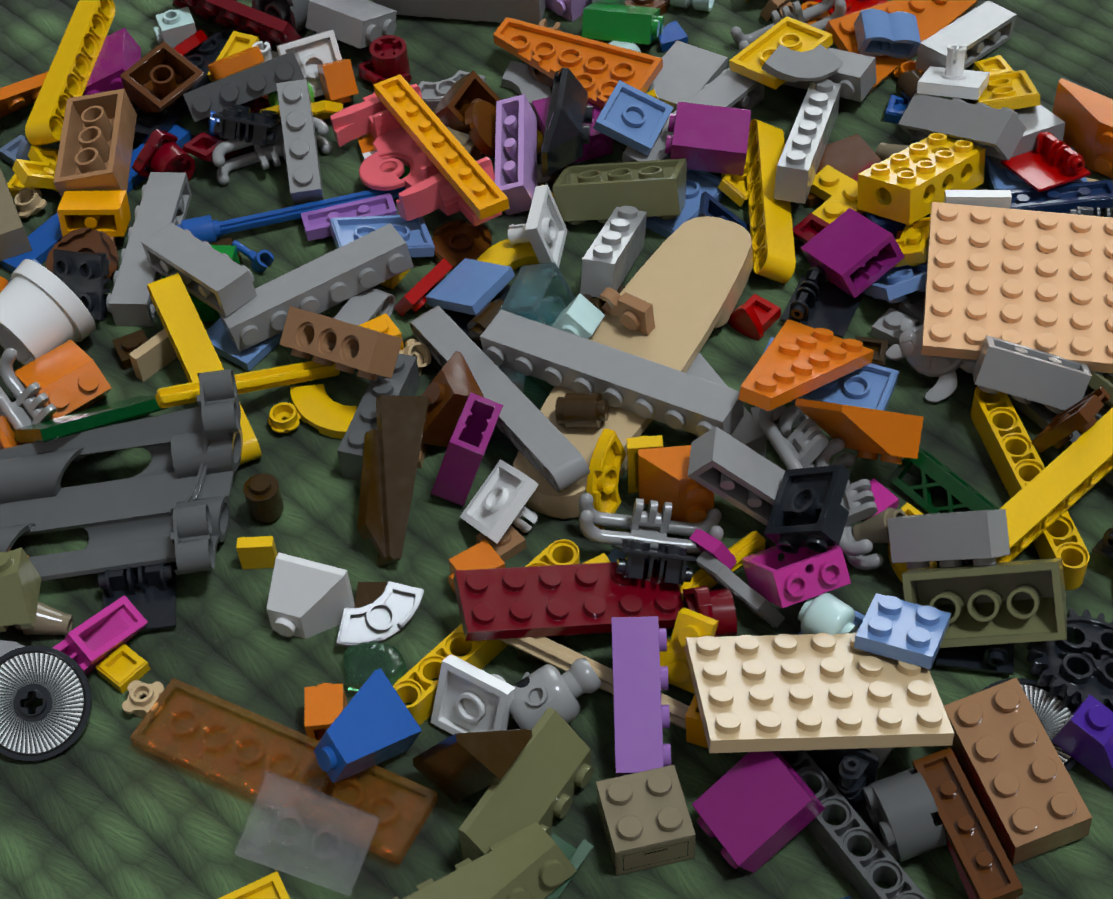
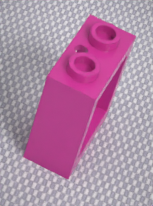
M836 545L828 546L827 551L823 553L812 551L807 547H800L797 554L782 552L774 546L741 558L749 586L769 602L781 608L851 584L842 548ZM783 553L784 559L779 561L778 555Z

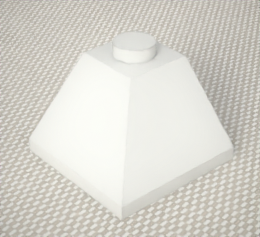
M278 553L275 559L266 608L272 630L282 636H296L307 639L340 625L344 608H355L348 571Z

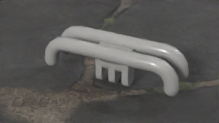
M823 0L814 6L802 10L799 1L792 3L794 12L791 13L786 5L782 7V17H780L777 10L771 12L772 24L749 34H743L741 28L735 26L731 29V37L734 42L739 44V51L741 52L786 16L805 23L824 14L835 5V10L830 16L810 24L813 27L826 31L825 26L829 20L845 15L846 2L845 0Z
M313 117L315 130L320 135H316L317 148L323 154H329L332 151V146L326 138L321 137L329 133V128L323 120ZM282 124L272 127L271 132L276 133V139L274 144H269L268 146L253 144L252 141L246 143L245 135L241 142L237 141V139H229L217 145L212 153L214 165L219 167L216 172L218 182L221 185L228 184L231 171L260 162L262 169L267 170L269 169L268 160H272L275 167L281 165L279 157L283 156L286 162ZM251 145L254 146L253 152L225 161L224 156L227 153Z
M8 348L0 358V376L16 401L11 402L0 387L1 412L14 429L49 420L57 411V408L53 403L43 408L48 402L49 397L46 393L35 397L41 390L38 382L30 384L25 389L13 370V363L18 353L14 348ZM86 455L77 456L71 462H78Z
M795 405L788 406L780 417L778 428L773 422V414L777 408L771 411L760 409L759 424L761 430L787 470L815 467L812 462L828 445V439L817 426L813 418L805 419L792 433L791 427L800 414L799 408ZM848 480V483H847L845 492H846V491L849 489V487H850V482H849V480Z
M835 438L829 441L827 447L815 459V467L829 466L831 457L844 449V440ZM848 452L837 457L830 465L842 464L848 468L855 463L856 458L854 454ZM862 479L850 484L849 489L843 495L840 505L849 511L840 544L836 545L842 548L849 564L860 570L876 569L882 566L884 562L882 555L878 553L863 556L871 552L873 544L868 539L856 542L853 535V523L873 516L878 512L873 492L870 491L871 484L868 479Z
M583 493L579 498V511L581 512L579 527L585 537L596 543L622 545V538L651 543L650 549L658 550V543L687 548L686 554L699 555L702 552L691 540L667 537V534L690 537L696 529H701L719 541L723 538L724 531L718 526L722 514L717 508L710 509L703 521L690 523L670 520L672 502H664L662 513H657L658 501L650 500L648 511H643L644 499L636 498L632 515L597 511L593 507L594 498L590 493ZM595 525L604 526V527H612V528L629 529V530H630V533H628V532H620V531L603 530V529L597 528Z

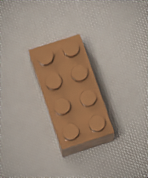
M125 89L67 99L53 182L61 197H63L65 191H127L137 114Z
M1017 677L944 705L954 731L952 746L1013 865L1089 835L1092 816Z

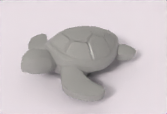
M909 318L901 320L902 334L899 337V344H893L886 351L887 358L894 361L905 358L918 373L929 377L939 376L937 383L926 393L925 399L930 403H939L954 394L957 388L956 370L960 368L966 373L972 374L977 360L921 355L923 326L917 327L914 321Z

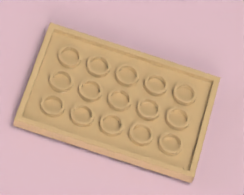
M857 632L835 635L817 633L804 635L686 637L685 653L709 753L952 746L954 731L929 669L854 648Z

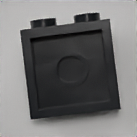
M842 464L785 470L764 535L776 543V547L780 551L788 554H797L800 547H807L812 551L823 553L827 551L828 546L839 545L849 515V511L840 504L851 471Z

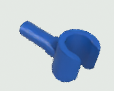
M234 240L231 245L236 246L239 252L252 261V269L257 273H262L267 269V266L260 260L268 265H271L274 261V255L268 250H261L256 253L237 240Z

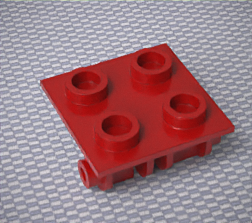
M1040 132L1037 135V147L1035 150L1011 157L1010 160L1001 161V164L1038 192L1047 191L1050 188L1074 182L1077 179L1091 175V172L1084 168L1085 161L1083 156L1072 150L1063 141L1058 140L1051 132Z

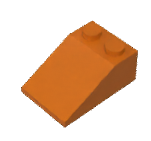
M1061 78L1058 81L1052 113L1065 122L1063 142L1073 147L1075 152L1083 156L1085 166L1088 169L1113 179V99Z
M796 398L795 406L809 418H813L817 425L833 439H843L845 442L844 448L858 450L857 457L878 460V456L881 454L880 461L902 464L903 457L918 458L924 419L922 416Z

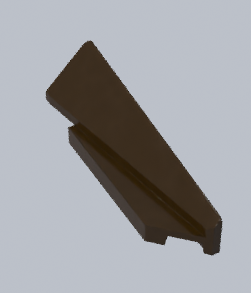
M380 395L376 397L378 430L372 429L365 433L357 530L363 540L370 539L378 552V560L376 562L380 567L388 566L402 558L429 399L425 396Z

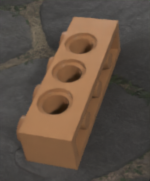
M290 306L279 345L292 348L291 355L310 360L311 355H314L312 362L332 367L333 362H336L334 369L354 374L355 369H358L357 376L377 381L378 375L392 378L403 339Z

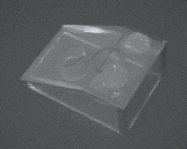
M265 770L235 844L234 855L350 896L380 818L302 783Z

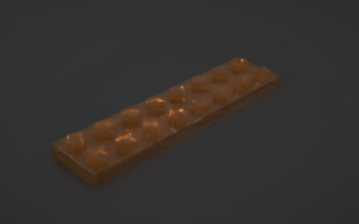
M175 678L170 681L130 736L132 744L138 748L399 865L439 800L437 791L376 765L333 783L327 772L320 768L316 755L313 752L319 743L318 740Z

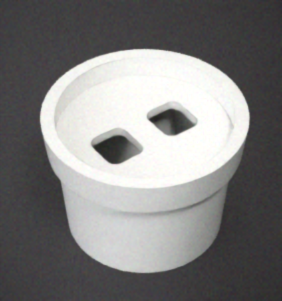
M24 259L11 274L12 280L0 292V345L5 350L14 348L18 353L16 359L23 365H27L69 340L81 342L96 330V324L92 315L76 294L51 271L33 260Z

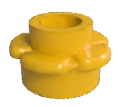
M281 402L271 408L268 424L277 433H289L298 428L301 415L293 404Z

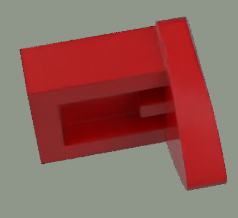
M754 294L731 313L728 324L743 335L758 341L764 336V332L780 318L781 308Z

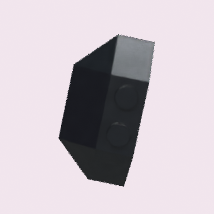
M561 68L559 71H555L541 148L542 176H549L583 156L584 144H590L591 127L587 125L593 124L594 106L588 105V92L569 68Z

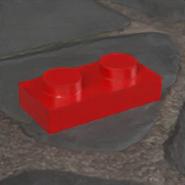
M443 258L393 308L401 317L410 309L416 313L427 302L425 295L445 278V275L453 266Z

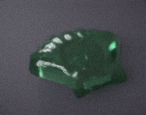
M373 640L369 643H360L358 646L352 645L345 650L343 655V662L348 676L344 683V690L357 693L371 674L380 668L392 686L408 672L405 660L399 650L395 647H390L386 643L380 644Z

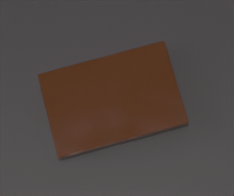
M858 134L826 146L817 173L829 165L852 178L870 161L880 163L882 160ZM809 191L805 203L811 207L825 202Z

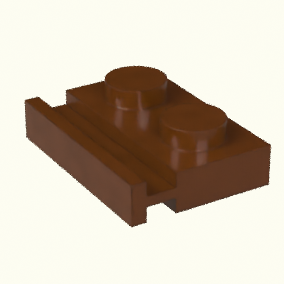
M1101 386L1052 419L1053 421L1047 424L1035 437L1032 444L1040 453L1052 445L1056 449L1062 447L1074 436L1072 434L1074 431L1077 430L1082 434L1098 421L1095 415L1104 406L1103 403L1108 401L1111 396Z

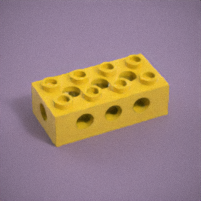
M932 133L927 138L911 144L908 148L892 154L889 158L880 163L873 164L870 168L858 174L857 209L911 225L930 214L932 202L944 203L945 190H972L984 183L986 148L973 145V142L968 140L957 141L947 138V135L942 133Z

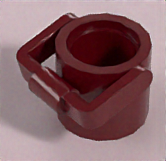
M385 35L375 39L369 48L371 59L359 65L358 76L371 84H376L401 74L410 83L412 76L410 74L405 40L395 35Z
M156 129L143 146L132 165V169L140 176L149 178L150 172L186 173L189 181L195 171V161L193 157L176 144L178 138L175 135Z
M707 586L683 589L685 608L719 621L714 637L737 636L736 611L732 594L728 588L709 591Z

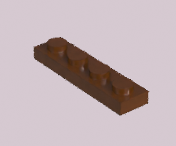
M949 747L912 761L916 773L920 772L934 798L938 812H935L940 824L944 826L945 834L977 899H1013L1023 895V886L952 749Z

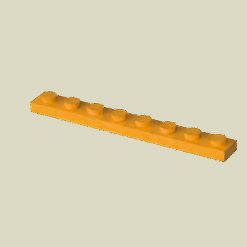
M401 74L373 84L375 95L480 220L510 209L507 196Z

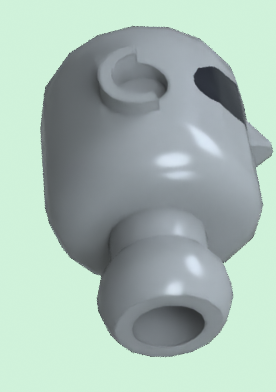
M586 658L575 660L571 664L570 669L562 675L556 667L546 664L531 674L526 672L522 680L513 685L516 689L509 710L520 729H533L548 707L556 710L569 724L580 713V705L576 698L584 693H594L600 688L602 682Z

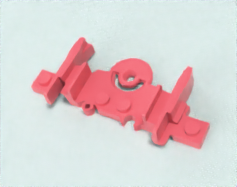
M417 84L410 85L422 98L420 87ZM375 92L363 97V102L349 106L330 116L335 141L339 148L362 135L371 133L375 139L373 142L375 153L367 157L360 165V180L365 186L380 191L404 187L406 190L398 194L399 200H396L399 215L406 221L427 215L438 208L447 216L461 211L474 226L502 215V212L492 217L480 220L379 100ZM484 157L476 161L494 181L495 175L491 159ZM404 165L410 168V172L406 177L399 179L404 174Z

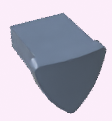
M19 135L0 148V157L11 166L14 165L16 159L30 160L27 155L30 147L33 145L29 143L26 137Z

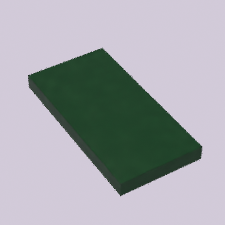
M155 395L137 396L14 429L16 441H19V443L48 442L168 408H160Z

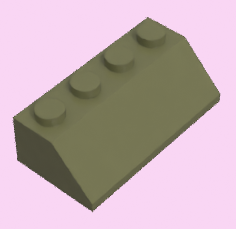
M686 158L566 166L553 185L554 200L563 221L568 222L570 225L582 224L586 220H598L599 223H606L615 208L621 206H633L639 211L647 212V217L659 216V219L663 220L673 219L681 214L685 206L687 161Z
M1062 558L1001 562L985 566L963 565L912 569L902 574L905 601L922 606H932L940 611L951 613L949 626L940 648L1067 640L1066 592Z
M548 707L533 727V737L500 781L490 785L459 827L458 832L463 860L469 858L473 861L489 853L490 846L536 821L550 836L551 826L557 818L562 819L568 813L573 801L572 797L578 788H585L594 772L591 762V749L556 710Z

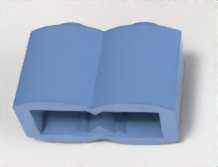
M871 8L862 10L854 23L858 51L861 54L868 56L888 55L893 58L905 59L914 57L917 48L920 47L921 40L917 19L911 13L903 11L887 13Z

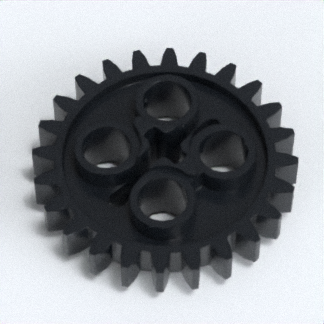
M1069 609L1066 615L1067 640L1029 642L1027 649L1030 651L1026 661L1033 663L1029 672L1030 674L1041 675L1037 685L1049 686L1051 688L1048 694L1049 698L1057 695L1063 698L1061 702L1062 707L1073 703L1077 709L1090 694L1113 712V621L1110 624L1105 622L1104 613H1100L1097 619L1091 617L1088 609L1084 610L1082 616H1078L1073 609Z

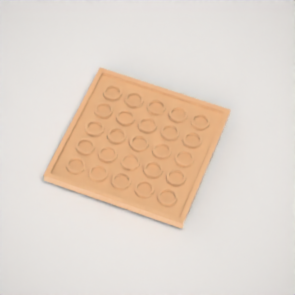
M932 202L921 355L977 360L985 337L988 335L1054 354L1066 360L1088 365L1089 370L1093 372L1113 373V218Z

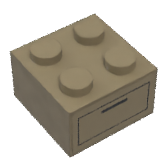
M675 765L596 782L597 807L616 876L695 858V831Z

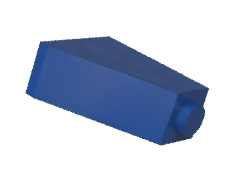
M380 668L371 674L327 729L313 752L316 755L320 768L327 772L333 783H336L408 751L422 730Z

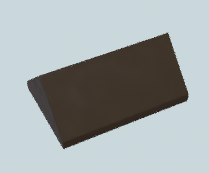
M532 729L455 733L412 758L413 766L456 803L500 781L533 737Z

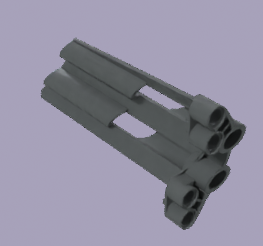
M225 369L196 373L199 378L200 395H197L199 407L96 428L48 442L27 443L0 449V552L10 551L20 536L83 527L89 536L88 545L85 549L28 557L41 576V581L105 572V570L114 571L127 569V567L135 568L140 565H156L163 562H176L178 570H174L176 575L214 570L217 544L225 540L229 528V499L234 472L239 467L243 446V435L240 426L241 410L233 370ZM130 448H143L152 455L148 467L134 477L61 488L62 476L68 465L77 456Z

